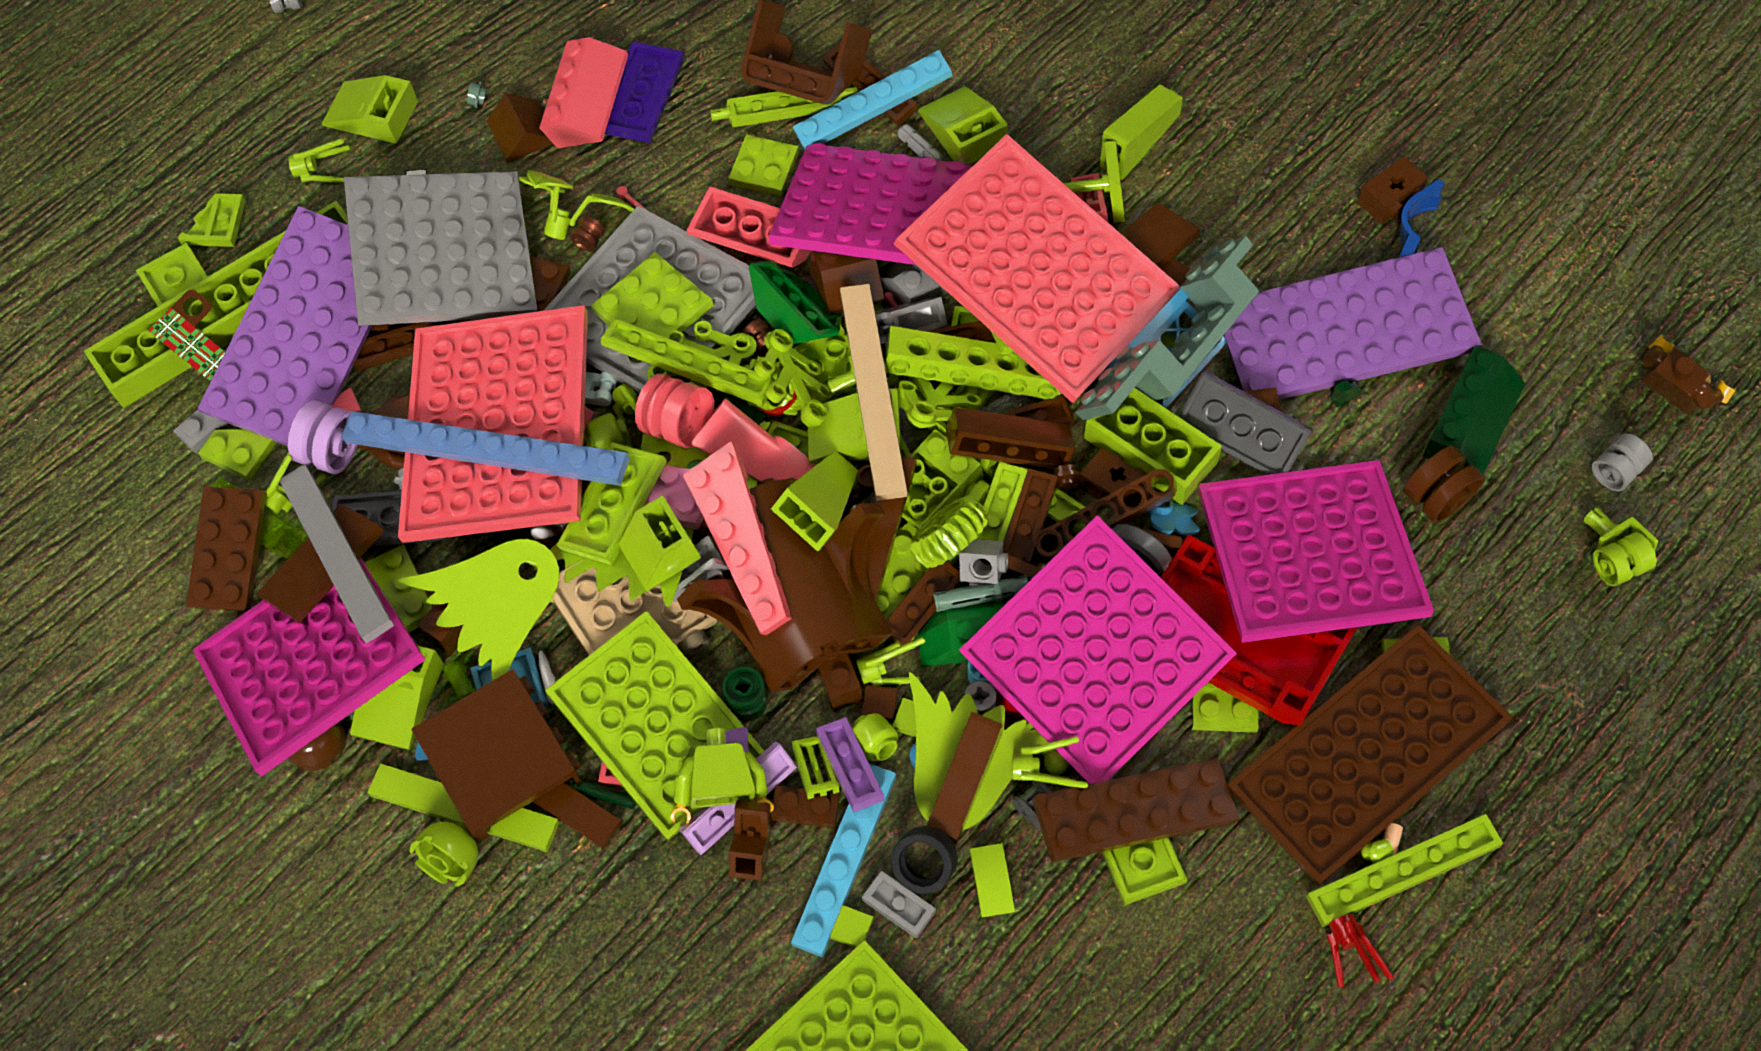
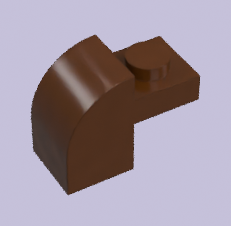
M737 800L734 813V837L729 850V877L762 881L771 839L772 821H770V804Z

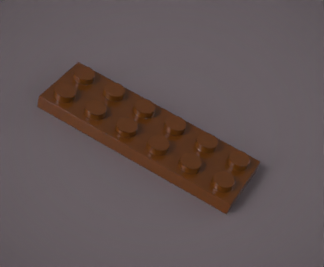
M1218 758L1088 784L1087 788L1074 787L1035 795L1032 799L1052 863L1230 825L1240 819Z

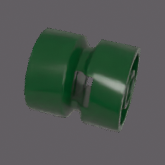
M747 666L731 670L725 676L722 683L723 694L728 708L737 719L742 721H753L759 718L768 706V696L760 673Z

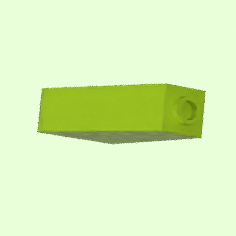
M1159 84L1106 128L1102 137L1100 167L1107 171L1104 142L1116 140L1120 179L1123 180L1180 116L1183 97Z
M834 451L787 487L771 510L815 550L819 551L839 526L858 470L837 451Z

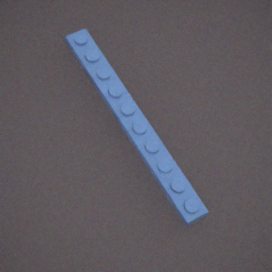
M351 411L341 438L350 444L621 486L630 460L626 452Z

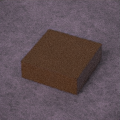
M866 685L861 716L877 713L881 714L888 722L893 723L898 689Z

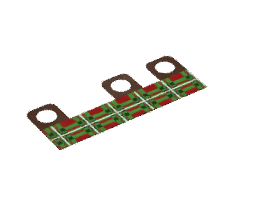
M188 290L148 331L211 381L225 351L195 328L211 311L212 305L197 291ZM189 298H197L202 302L203 309L200 314L190 316L183 310L184 302Z

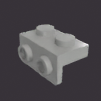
M708 535L695 545L701 559L683 569L673 601L678 602L677 598L686 590V586L691 581L700 578L703 580H716L723 577V574L729 570L713 536Z

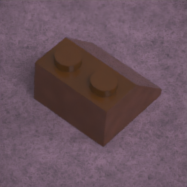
M811 250L810 273L829 316L843 312L840 296L841 287L869 284L873 305L884 302L876 259Z

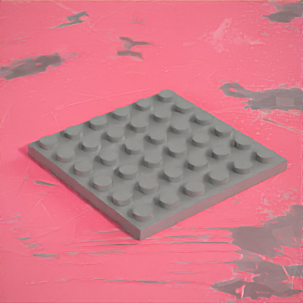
M517 171L344 177L358 326L478 320L537 312Z
M637 206L543 311L585 305L588 311L586 363L602 372H607L622 384L627 383L640 394L643 386L647 383V370L652 365L602 346L601 337L609 325L593 313L590 305L654 252L713 300L714 306L683 332L685 339L712 349L719 348L721 345L709 340H697L694 336L695 324L699 321H707L711 324L713 330L730 336L756 303L749 265L697 237L688 235L683 229ZM706 329L699 330L700 333L708 332ZM675 338L674 341L679 342L680 339ZM656 372V373H654V374L657 375V374H664V373H662V372ZM680 375L672 377L681 379L684 383L691 381V379Z

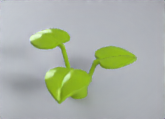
M527 170V176H519L521 186L528 184L534 186L535 189H545L550 194V211L543 234L552 238L565 240L569 225L575 226L576 220L591 202H603L621 206L631 213L635 210L619 198L592 193L585 198L575 214L570 218L569 211L557 207L559 192L565 194L566 190L564 188L573 190L574 186L560 178L533 170Z

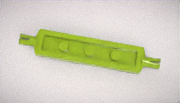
M857 87L847 88L830 104L813 102L779 91L731 98L727 100L726 108L711 109L712 121L729 119L733 127L814 115L856 94Z

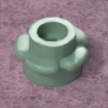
M479 81V84L471 82L469 86L467 104L474 105V108H478L479 104L484 105L487 89L482 88V82Z

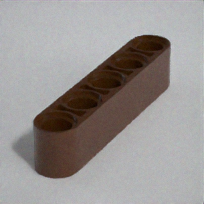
M1165 469L1153 470L1042 530L1035 540L1036 549L1042 556L1052 560L1074 538L1071 533L1074 525L1084 523L1087 526L1106 508H1111L1114 511L1113 518L1106 522L1110 528L1116 524H1126L1171 500L1177 492L1176 481L1171 473ZM1163 478L1170 481L1169 488L1165 492L1154 491V484L1157 480ZM1137 493L1142 496L1141 503L1137 507L1132 508L1126 505V500L1131 494ZM1049 538H1057L1059 542L1057 549L1053 552H1046L1044 549L1045 542Z

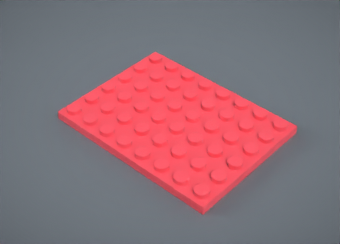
M1007 134L897 237L894 243L898 249L1072 403L1086 391L1117 355L1180 290L1179 284Z
M585 305L415 329L408 420L583 446L588 311ZM405 452L398 538L402 543L581 521L582 480Z

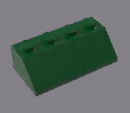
M1475 345L1428 442L1423 457L1430 459L1442 449L1455 445L1466 457L1464 467L1474 465L1484 474L1525 386L1524 381L1504 356Z

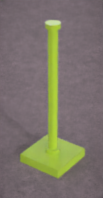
M1116 140L1104 142L1108 174H1104L1102 178L1063 184L1074 193L1104 189V192H1110L1114 223L1125 222Z

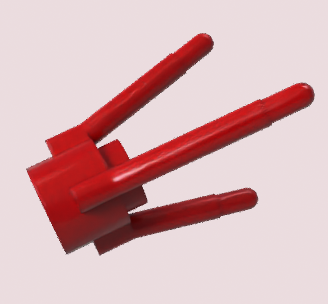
M1354 914L1338 917L1329 923L1332 933L1327 935L1326 938L1331 947L1338 987H1344L1338 945H1341L1344 950L1355 947L1373 981L1379 983L1380 977L1365 950L1366 948L1386 978L1393 980V974L1366 936L1362 925L1357 923Z

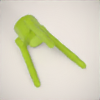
M341 138L304 152L294 153L288 159L290 171L294 177L300 176L302 182L343 183V178L312 175V171L317 170V159L349 151L351 147L346 145L334 148L344 143V139Z
M627 383L618 386L612 392V398L616 403L612 409L617 415V419L623 418L624 422L623 413L625 412L628 415L635 413L639 393ZM624 436L626 440L625 446L632 447L630 436Z
M289 451L269 487L265 490L267 492L265 509L275 515H278L281 509L288 513L292 508V504L287 499L284 489L278 485L292 460ZM322 474L315 479L318 485L326 479V475Z
M922 637L915 641L911 640V642L902 646L894 642L873 654L856 660L863 684L871 682L872 686L877 687L909 684V677L882 678L881 675L887 674L883 662L924 644L925 638Z
M1079 737L1065 738L1034 747H1021V754H1013V780L1039 781L1087 788V782L1073 780L1065 776L1039 773V758H1033V754L1078 743Z

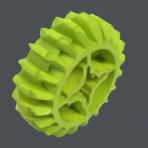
M971 495L960 497L930 517L916 531L911 539L909 548L919 563H922L926 568L943 565L956 554H960L973 540L977 539L978 534L983 532L984 527L987 525L989 516L981 503Z

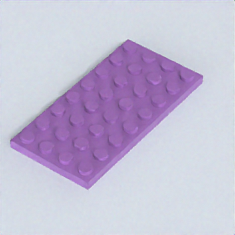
M298 206L198 407L200 413L288 446L292 422L306 402L316 400L333 406L372 325L358 326L348 225Z
M1443 247L1261 291L1223 335L1227 342L1226 347L1240 389L1244 392L1276 387L1279 400L1334 387L1342 381L1351 383L1352 381H1359L1470 354L1475 345L1482 346Z

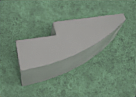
M942 297L925 299L875 312L880 344L886 343L890 325L926 332L948 325Z

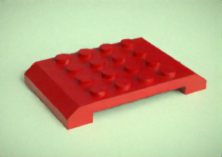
M1188 535L1160 578L1237 653L1208 683L1283 724L1301 726L1357 627L1241 643L1217 557L1214 556L1216 548Z

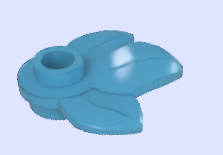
M1169 500L1145 513L1149 516L1152 526L1163 533L1171 534L1175 531L1180 535H1194L1200 530L1191 519V517L1198 513V509L1187 504L1181 505L1178 502L1173 503L1172 500Z

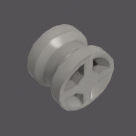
M976 681L967 687L965 695L969 693L972 696L979 715L983 716L986 712L996 707V691L990 683Z

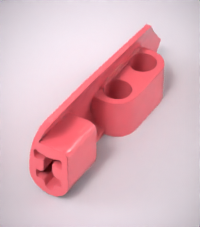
M726 398L718 405L701 427L699 433L691 441L693 446L710 455L730 441L736 443L739 447L747 475L759 482L767 478H774L775 481L789 478L799 479L817 465L816 463H809V458L784 438L779 436L773 437Z

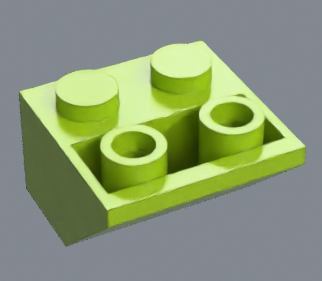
M663 495L635 511L618 543L646 591H649L701 559L694 544Z

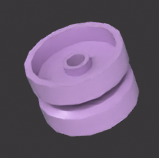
M316 400L306 402L295 416L289 432L288 451L292 460L307 466H315L319 470L332 474L342 472L352 460L357 448L356 444L346 443L341 438L351 411L338 407L333 408L332 405Z

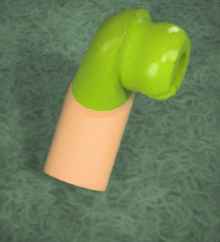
M1395 823L1385 829L1383 839L1368 843L1362 848L1361 855L1363 859L1377 863L1395 855L1398 851L1403 827Z

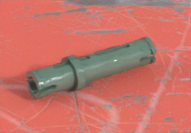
M1027 575L999 580L998 584L983 583L933 592L936 611L940 612L996 601V603L1003 602L1002 599L1014 597L1028 583Z

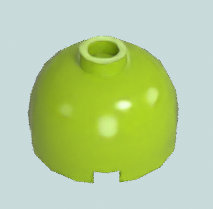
M436 822L431 824L418 834L410 846L411 855L415 851L419 857L415 862L418 867L428 876L442 884H446L448 878L452 881H457L454 886L459 887L463 885L472 874L478 861L479 850L476 841L467 826L461 823Z

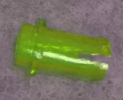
M456 660L443 667V678L449 681L459 701L476 690L466 674V665Z

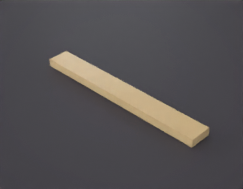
M870 285L841 287L840 296L876 501L907 497V487Z

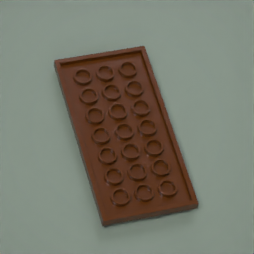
M1418 624L1306 717L1301 726L1297 725L1239 773L1227 786L1237 800L1319 887L1359 853L1363 847L1373 841L1388 826L1510 723L1513 717Z

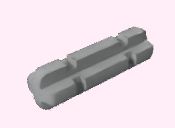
M909 124L899 128L898 137L904 143H908L907 146L918 156L942 161V154L936 148H932V145L918 132H915V129Z

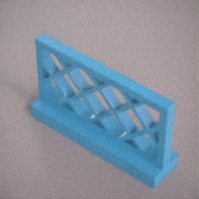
M1180 289L1126 347H1136L1142 342L1161 341L1162 334H1174L1175 340L1181 333L1188 331L1189 328H1180L1179 316L1184 311L1193 319L1199 313L1186 301L1189 296ZM1222 336L1216 346L1208 353L1174 396L1167 399H1159L1160 405L1167 408L1227 343L1224 336ZM1115 358L1105 370L1113 367L1118 360Z

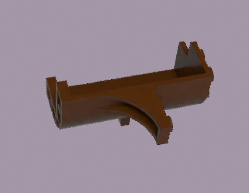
M767 478L763 480L758 486L749 490L751 495H754L757 504L755 508L759 522L763 524L766 533L764 536L768 551L772 553L776 565V573L780 578L792 619L768 635L760 634L730 570L726 571L723 577L716 580H703L700 578L691 581L686 586V590L677 598L681 609L707 614L731 629L752 654L771 692L793 690L831 655L874 651L893 634L875 602L867 577L866 562L870 539L877 524L886 515L881 503L866 504L861 502L854 505L849 510L850 514L840 521L837 530L821 550L817 551L771 510L786 488L798 479L789 478L775 481L774 478ZM704 519L699 530H694L692 537L696 544L706 536H712Z

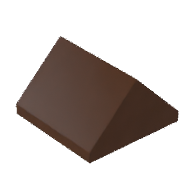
M505 93L487 119V124L507 163L553 143L539 128L544 113L537 100Z

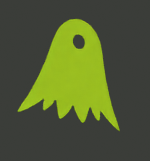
M517 539L500 544L475 557L446 568L401 578L397 581L410 587L435 591L434 594L425 600L426 603H448L439 616L436 625L439 627L463 625L458 639V652H464L482 644L479 652V666H483L492 659L491 672L493 681L509 671L529 631L554 596L559 582V566L555 556L545 545L534 540ZM527 561L533 562L537 567L536 576L530 580H525L519 575L520 565Z
M909 672L916 721L914 794L919 811L929 821L971 712L978 714V711L969 693L963 696L953 712L943 691H940L935 704L922 683ZM1004 705L996 706L983 715L986 718L1003 724V734L963 830L978 824L989 813L1004 789L1013 779V754H1021V747H1034L1046 742L1036 729L1023 734L1026 720L1018 721L1004 730Z

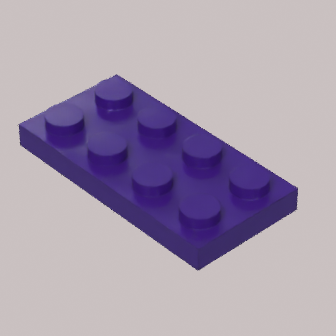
M632 41L605 134L651 143L685 57L683 51Z

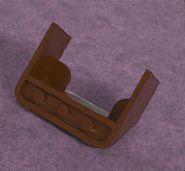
M758 0L741 66V74L744 80L748 83L821 104L832 103L860 75L872 30L846 22L834 71L832 72L791 60L794 49L793 42L788 36L779 34L785 6L767 0Z

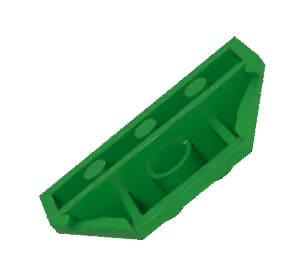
M774 260L750 263L749 273L757 310L775 329L786 331L792 337L793 344L838 336L841 317L838 314L828 315L821 296L808 282L791 271L780 268V264Z
M1013 597L1002 599L1003 602L1000 603L991 601L940 612L935 611L917 636V639L923 637L926 640L924 644L918 646L921 668L968 662L959 652V649Z

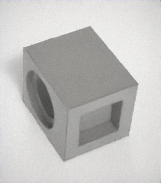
M975 539L959 554L960 581L998 584L1002 572H1007L1008 554L1003 553V541ZM979 559H986L990 564H985Z

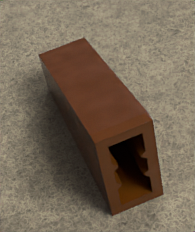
M971 712L927 823V826L940 829L953 841H959L1002 737L1003 724Z

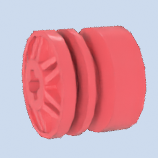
M657 374L647 381L639 394L635 408V422L638 429L648 436H654L660 440L665 439L669 443L685 449L694 448L695 446L691 444V441L714 412V398L712 393L705 387L693 383H684L681 379L672 378L666 374Z

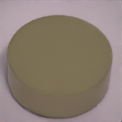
M699 630L682 640L677 647L688 658L703 650L709 644L710 639L704 630Z

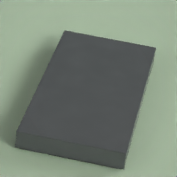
M1206 371L1202 372L1179 415L1181 419L1222 445V451L1267 475L1289 472L1313 428Z
M402 490L334 496L332 498V512L342 503L375 522L383 529L384 532L370 547L451 540V537L402 543L398 538Z

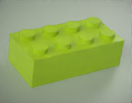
M1136 388L1131 391L1114 413L1087 419L1085 425L1084 439L1099 449L1103 448L1108 452L1118 454L1131 467L1142 469L1147 474L1157 469L1169 471L1177 484V492L1172 499L1181 505L1184 504L1217 465L1222 445ZM1163 478L1155 482L1154 487L1165 492L1169 488L1170 481Z

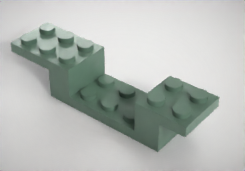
M1246 236L1236 240L1231 238L1219 246L1214 244L1203 253L1202 257L1204 259L1186 273L1185 277L1187 279L1180 286V289L1189 296V299L1201 311L1192 319L1191 323L1193 325L1188 331L1181 333L1175 339L1174 343L1176 345L1171 351L1160 340L1149 343L1142 342L1136 347L1131 348L1128 346L1117 355L1116 359L1118 361L1116 364L1099 376L1098 380L1100 383L1095 389L1089 390L1081 398L1082 404L1075 412L1082 420L1114 413L1134 388L1154 401L1172 397L1176 394L1259 293L1256 286L1237 266L1253 246V243Z

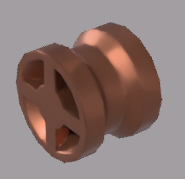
M582 216L578 221V228L573 229L569 237L576 246L591 252L597 245V239L602 238L605 234V229L594 218Z

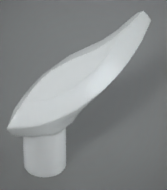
M541 650L539 651V669L545 691L555 683V676L551 672L544 652ZM545 692L546 699L548 700L549 703H551V704L553 705V704H554L553 701L549 698V696H548V695L546 694V692Z

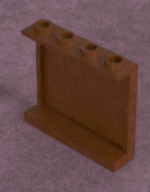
M514 669L411 729L468 830L478 843L489 837L486 829L572 777L576 783L581 781L576 773V770L581 768L571 751L566 754L564 753L560 745L565 740L556 726L549 728L545 722V719L550 717L540 700L536 703L533 702L530 694L535 691L525 675L519 678Z

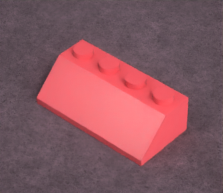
M590 37L566 42L539 127L557 148L603 141L629 55L625 50Z
M710 186L686 230L688 235L760 258L774 260L779 264L792 268L806 261L811 251L769 245V234L780 208Z

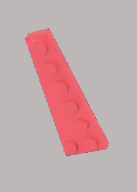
M730 441L683 474V477L760 634L768 635L792 619L780 578L776 573V565L772 553L768 551L764 538L766 533L763 524L759 522L755 508L757 504L747 484V479L749 478L739 447L736 443Z

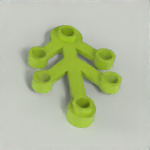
M699 321L695 324V338L699 341L709 340L723 347L712 349L687 340L679 330H672L667 334L669 339L678 338L680 339L679 343L722 359L729 358L728 361L738 365L741 362L748 361L756 352V341L752 336L745 333L729 336L713 330L711 324L707 321ZM706 329L708 332L700 333L699 330ZM744 344L746 347L741 348L737 345ZM652 365L647 370V381L655 376L654 373L662 372L671 377L678 374ZM693 380L689 382L707 388V385Z
M775 329L769 332L764 338L768 351L764 358L760 359L755 365L754 371L759 377L768 379L775 371L774 363L777 358H779L783 368L776 381L766 390L767 398L774 403L781 402L787 394L786 387L790 381L803 408L801 410L802 422L811 428L820 426L828 417V410L823 403L828 402L833 396L831 389L827 385L821 384L816 380L817 376L821 373L820 366L792 348L793 339L786 331ZM793 361L800 365L802 368L800 369L799 367L794 365ZM805 385L813 390L812 396L815 400H811Z
M909 376V381H901L897 389L898 397L907 400L910 406L907 411V418L914 426L919 428L931 427L936 421H949L953 410H936L937 407L961 406L964 409L978 411L981 403L980 397L973 393L948 395L955 386L953 383L941 382L934 390L929 380ZM916 386H919L926 401L919 399L916 394Z

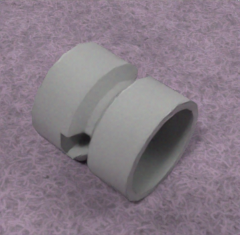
M1625 433L1620 435L1609 446L1608 450L1604 451L1593 462L1592 472L1596 479L1606 488L1612 491H1623L1636 478V475L1640 474L1652 462L1653 454L1644 441L1632 434Z

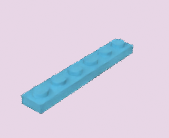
M938 50L794 125V132L804 150L807 145L814 143L824 144L952 77V71Z
M872 764L869 765L884 794V801L854 813L850 804H848L791 941L792 946L822 958L830 942V935L841 907L845 905L896 780V773Z

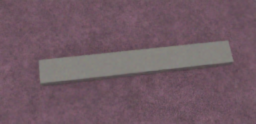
M304 464L281 478L280 483L361 638L366 643L372 641L392 628L394 624L311 471Z

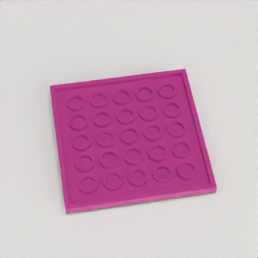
M822 143L807 145L769 234V245L916 265L894 245L896 238L955 184L972 165L963 164L959 161H936L930 157L916 158L905 154L880 153L876 150L863 151L855 150L851 147L826 146Z
M1380 460L1199 484L1198 494L1213 546L1216 548L1215 553L1241 643L1432 617L1434 609Z
M1098 515L959 649V652L1048 743L1075 736L1079 737L1078 743L1056 748L1055 750L1088 784L1108 781L1237 654Z
M361 557L359 561L394 624L392 628L372 641L366 643L361 638L334 586L300 623L289 618L265 601H261L192 649L254 770L261 777L426 660Z

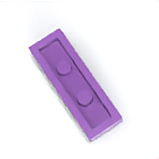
M845 717L816 728L817 737L853 813L884 801V794L847 718Z

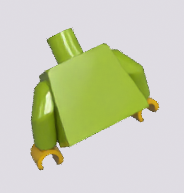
M713 728L707 730V746L695 748L694 756L688 757L684 761L675 779L674 802L677 805L671 811L672 822L675 823L676 812L684 811L687 814L686 824L689 823L691 819V810L687 806L689 803L692 809L736 804L737 800L766 802L770 804V813H772L773 804L765 796L768 794L764 768L750 752L743 750L741 743L727 744L725 729Z

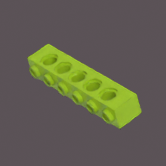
M890 325L884 352L886 373L1037 397L1045 400L1061 395L1060 391L1016 352L1002 354L997 343Z

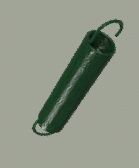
M583 779L580 789L578 788L580 793L631 810L636 806V802L628 793Z

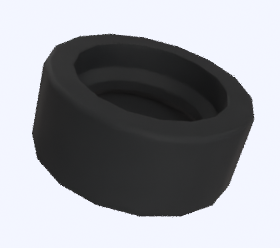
M930 826L915 827L905 833L894 847L891 857L893 874L898 882L906 889L918 894L935 893L943 888L956 871L958 862L956 846L950 837L940 829ZM924 842L938 850L943 859V867L938 875L933 878H926L912 871L906 860V852L912 844Z

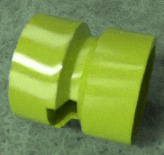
M1638 532L1620 538L1616 543H1609L1598 548L1593 553V562L1597 573L1611 587L1631 580L1633 576H1639L1653 570L1657 563L1656 554L1651 543L1644 535Z

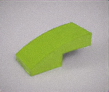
M997 843L969 848L981 917L1015 912L1003 844Z

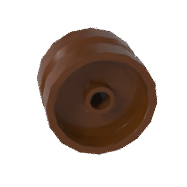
M1455 445L1442 449L1426 461L1411 476L1403 489V492L1414 504L1424 503L1422 511L1433 524L1440 523L1456 513L1479 491L1486 480L1485 476L1474 465L1464 467L1466 457Z

